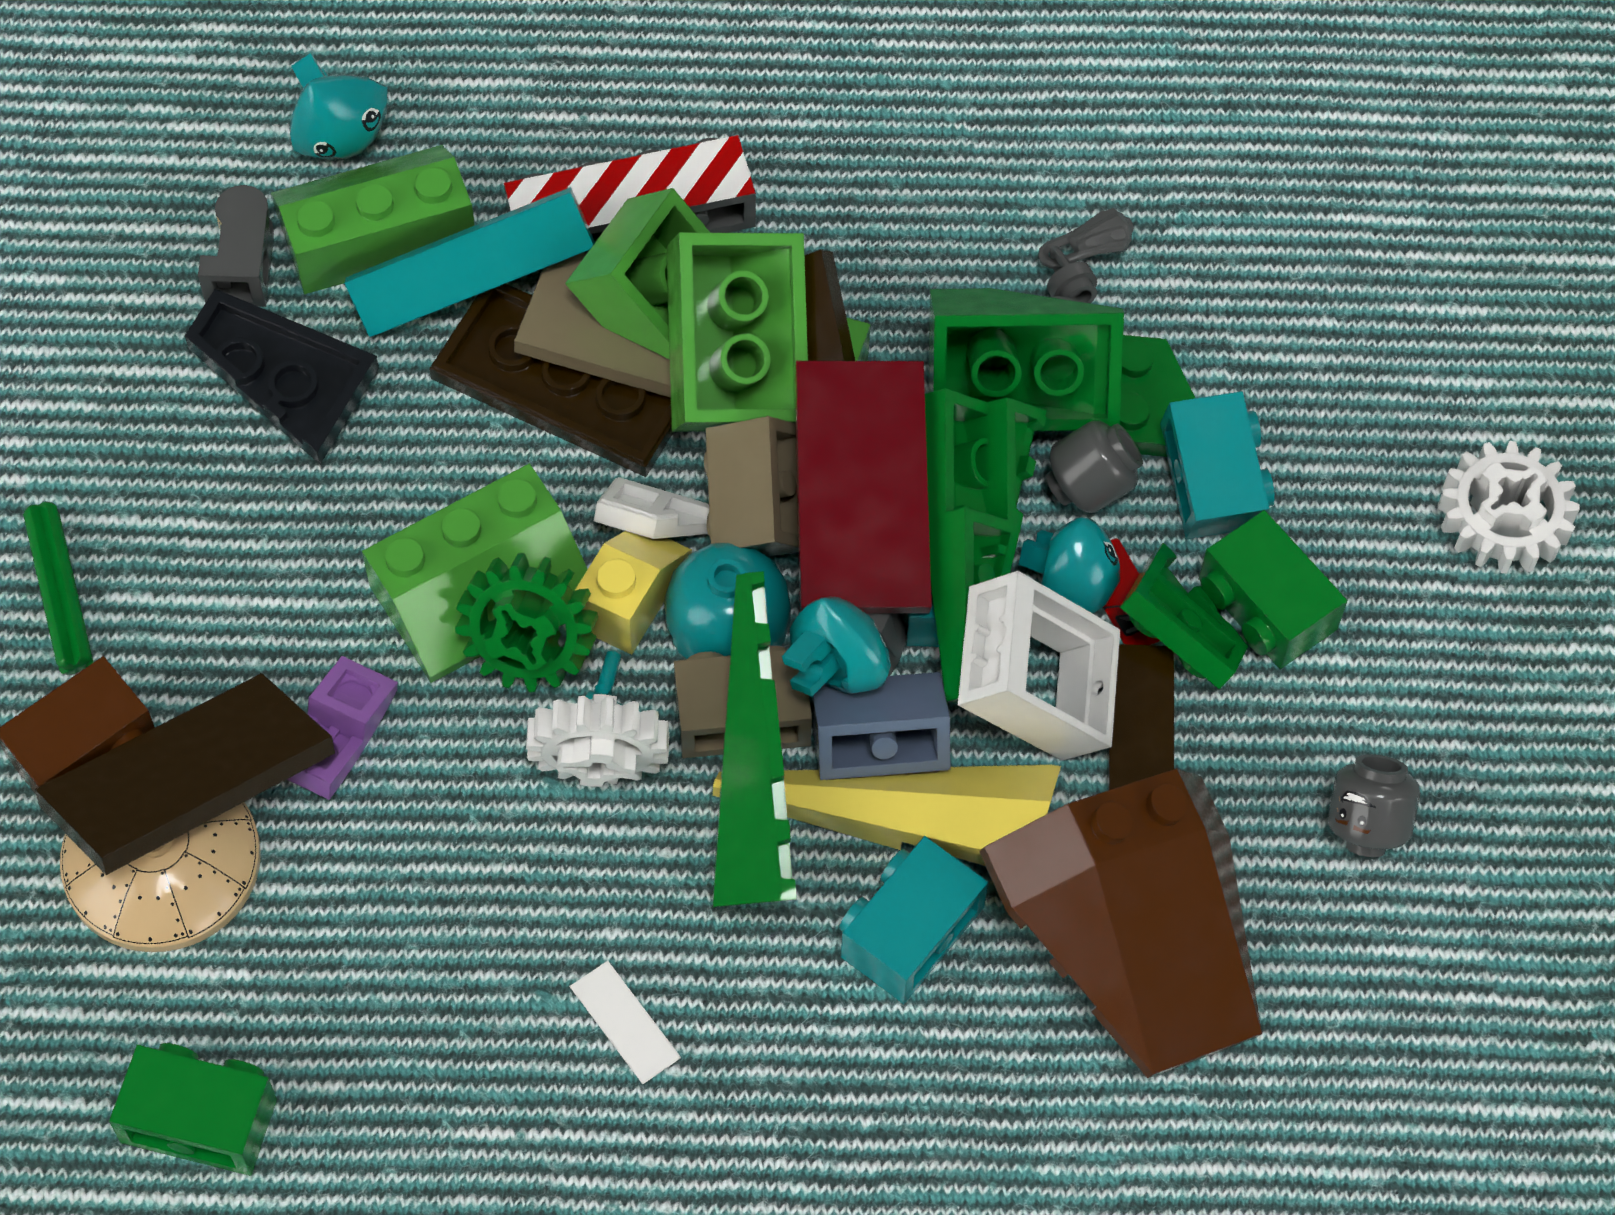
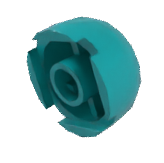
M730 543L710 544L689 554L673 571L664 599L667 629L679 654L686 659L701 652H717L723 656H730L736 575L764 571L767 623L769 624L771 639L770 646H781L785 641L791 622V606L786 580L775 562L754 548H739Z

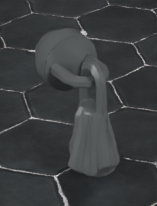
M1115 208L1099 212L1075 230L1047 241L1041 246L1038 259L1042 265L1053 269L1055 272L1047 283V290L1050 296H1063L1078 302L1092 303L1097 296V278L1087 263L1077 261L1094 255L1127 250L1129 243L1132 241V232L1134 230L1131 219L1125 217L1123 213L1118 212ZM1070 243L1074 252L1065 255L1059 247Z

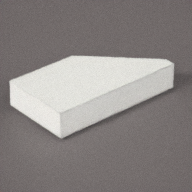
M618 477L614 479L597 501L594 522L651 539L708 534L707 516L709 514V504Z

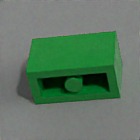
M1265 510L1207 548L1199 575L1202 589L1213 601L1216 608L1220 610L1226 609L1241 626L1243 636L1249 646L1259 655H1267L1280 670L1338 630L1348 601Z
M162 1043L158 1049L136 1045L109 1120L120 1143L252 1176L277 1102L269 1077L264 1076V1071L253 1064L241 1060L228 1059L225 1060L223 1066L198 1060L199 1056L194 1051L172 1043Z

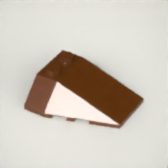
M1176 768L1068 803L990 843L979 851L1008 915L1020 929L1027 925L1054 957L1049 963L1062 978L1069 974L1096 1006L1091 1011L1092 1014L1147 1078L1255 1039L1262 1034L1230 837L1201 776Z

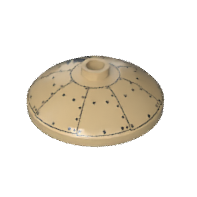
M245 802L112 873L105 875L65 834L60 853L61 879L67 898L77 916L91 931L102 939L114 945L135 951L166 952L178 950L212 936L225 927L242 909L255 886L259 873L261 858L260 840L251 812Z

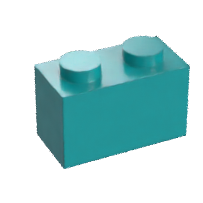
M1243 391L1169 403L1160 426L1166 444L1165 448L1185 539L1231 533L1263 510L1268 513L1269 506H1273L1275 500L1273 480L1268 469H1260L1256 448L1261 445L1260 423L1254 410L1247 411Z
M926 836L920 840L910 853L905 849H901L896 853L881 875L880 881L884 883L870 901L864 897L859 898L847 911L839 926V929L843 931L841 958L902 1004L906 1003L984 909L989 883Z

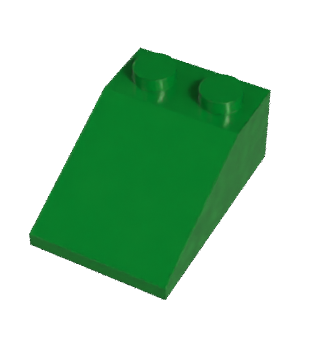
M994 288L930 289L929 393L946 388L986 402L1008 397L1046 410L1045 426L1037 431H1075L1086 423L1095 420L1103 421L1109 426L1114 424L1120 425L1124 331L1123 308Z

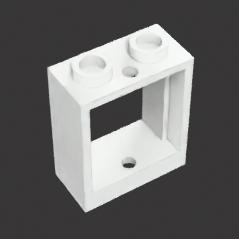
M1020 571L969 586L958 706L1062 761L1112 747L1120 629ZM1030 636L1060 653L1056 707L1026 692ZM1103 687L1102 692L1100 694H1097L1099 688Z

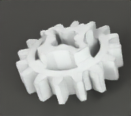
M1509 441L1505 453L1499 454L1490 442L1484 443L1478 458L1466 451L1462 454L1457 469L1450 468L1443 484L1444 490L1438 502V510L1446 513L1441 526L1444 533L1459 532L1460 535L1454 549L1458 553L1466 551L1471 547L1478 551L1475 565L1482 567L1489 558H1494L1498 560L1500 572L1507 574L1512 561L1519 560L1526 572H1531L1534 570L1539 556L1551 563L1555 560L1561 545L1566 546L1575 528L1573 523L1580 510V504L1570 501L1576 487L1574 481L1558 482L1557 477L1562 465L1558 461L1550 463L1546 467L1540 464L1541 449L1537 447L1531 450L1526 457L1519 455L1516 441ZM1469 492L1473 495L1470 504L1477 510L1475 514H1473L1469 505ZM1541 500L1544 501L1546 508L1540 503ZM1546 513H1548V522L1544 519Z
M594 694L592 699H588L586 696H578L577 703L555 700L553 701V710L538 707L535 710V718H528L526 738L527 759L529 761H539L538 769L541 771L557 769L558 778L560 779L570 778L574 775L580 779L579 785L602 787L604 782L617 784L619 778L635 781L642 780V771L656 774L660 772V764L668 763L669 723L665 720H658L659 712L656 710L639 712L638 702L632 701L623 706L618 704L616 696Z

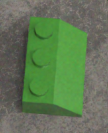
M443 145L271 193V198L304 295L343 284L345 278L475 226L472 203L455 157Z
M679 232L666 246L672 432L706 431V428L766 416L796 424L795 364L796 361H808L804 233Z
M530 463L362 550L371 590L430 683L481 657V655L465 657L463 654V650L471 636L456 634L455 627L462 616V613L456 610V607L464 591L467 590L473 575L477 571L486 574L493 559L499 557L510 568L517 554L525 553L529 567L537 568L544 557L551 558L552 567L550 573L558 577L568 569L574 572L569 584L573 591H575L588 570L561 509ZM493 599L488 602L487 614L489 621L495 619L491 612L495 605Z

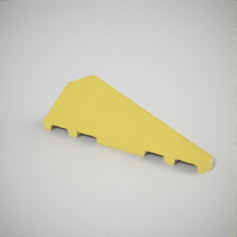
M1061 766L951 767V770L831 780H820L819 770H784L787 817L901 850L903 842L916 846L926 836L953 857L985 866L979 853L983 847L1048 814ZM721 772L718 773L713 784V796L719 798Z

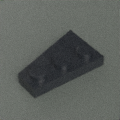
M214 289L185 334L186 343L190 351L319 464L322 463L379 370L376 355L217 289Z

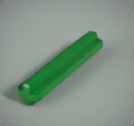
M45 501L39 505L28 506L23 516L56 664L62 674L73 675L91 665L93 658L60 514L54 503Z

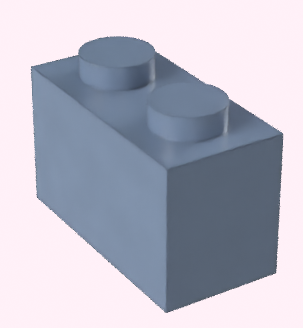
M940 672L887 676L885 684L878 689L852 694L838 691L824 684L812 696L813 737L820 780L951 770L950 715Z

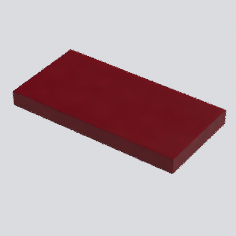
M796 361L795 405L800 612L811 602L832 596L850 601L866 614L930 613L932 605L924 361Z

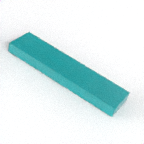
M570 187L345 278L344 284L370 338L588 251L595 244V241Z

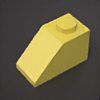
M624 531L605 542L575 589L588 588L591 595L582 610L598 612V620L591 633L596 635L597 639L632 655L664 603L673 571L692 553V549L668 538L651 539L628 531Z

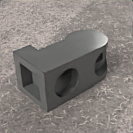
M247 185L233 186L225 190L218 197L215 204V212L220 229L217 256L200 255L198 270L200 286L205 303L214 289H217L258 307H266L274 230L272 221L269 218L267 198L262 191L255 187Z

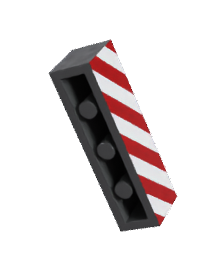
M738 135L721 139L706 138L692 145L662 151L647 150L633 157L608 162H588L578 168L549 174H529L519 180L504 183L507 212L571 187L595 242L627 199L670 188L675 189L710 233H728L756 227V193Z

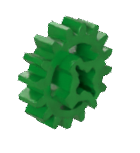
M518 553L510 568L499 557L492 560L486 574L477 571L473 575L467 590L464 591L457 604L456 610L462 613V616L455 627V632L462 636H471L463 650V654L465 657L481 655L485 661L479 673L486 676L495 669L503 673L502 686L509 689L516 677L524 679L529 692H536L542 677H545L547 682L554 688L559 687L567 672L576 675L580 671L585 661V656H589L597 636L591 632L598 620V612L582 610L591 595L589 589L573 591L569 587L574 572L570 569L562 572L558 577L550 573L552 567L551 558L544 557L537 568L529 567L525 553ZM493 599L495 605L491 612L495 619L489 621L487 614L488 602ZM565 624L566 642L560 647L558 640L561 633L558 629L561 625Z

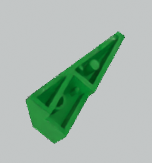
M944 388L925 394L930 573L946 701L958 703L969 586L1011 572L1024 516L1016 507L1023 480L1032 477L1036 461L1029 456L1034 432L1045 426L1046 410L1008 397L986 402Z
M764 571L736 575L711 907L797 900L795 879H792L791 835L789 820L787 819L775 680H772L771 639L769 624L767 623Z

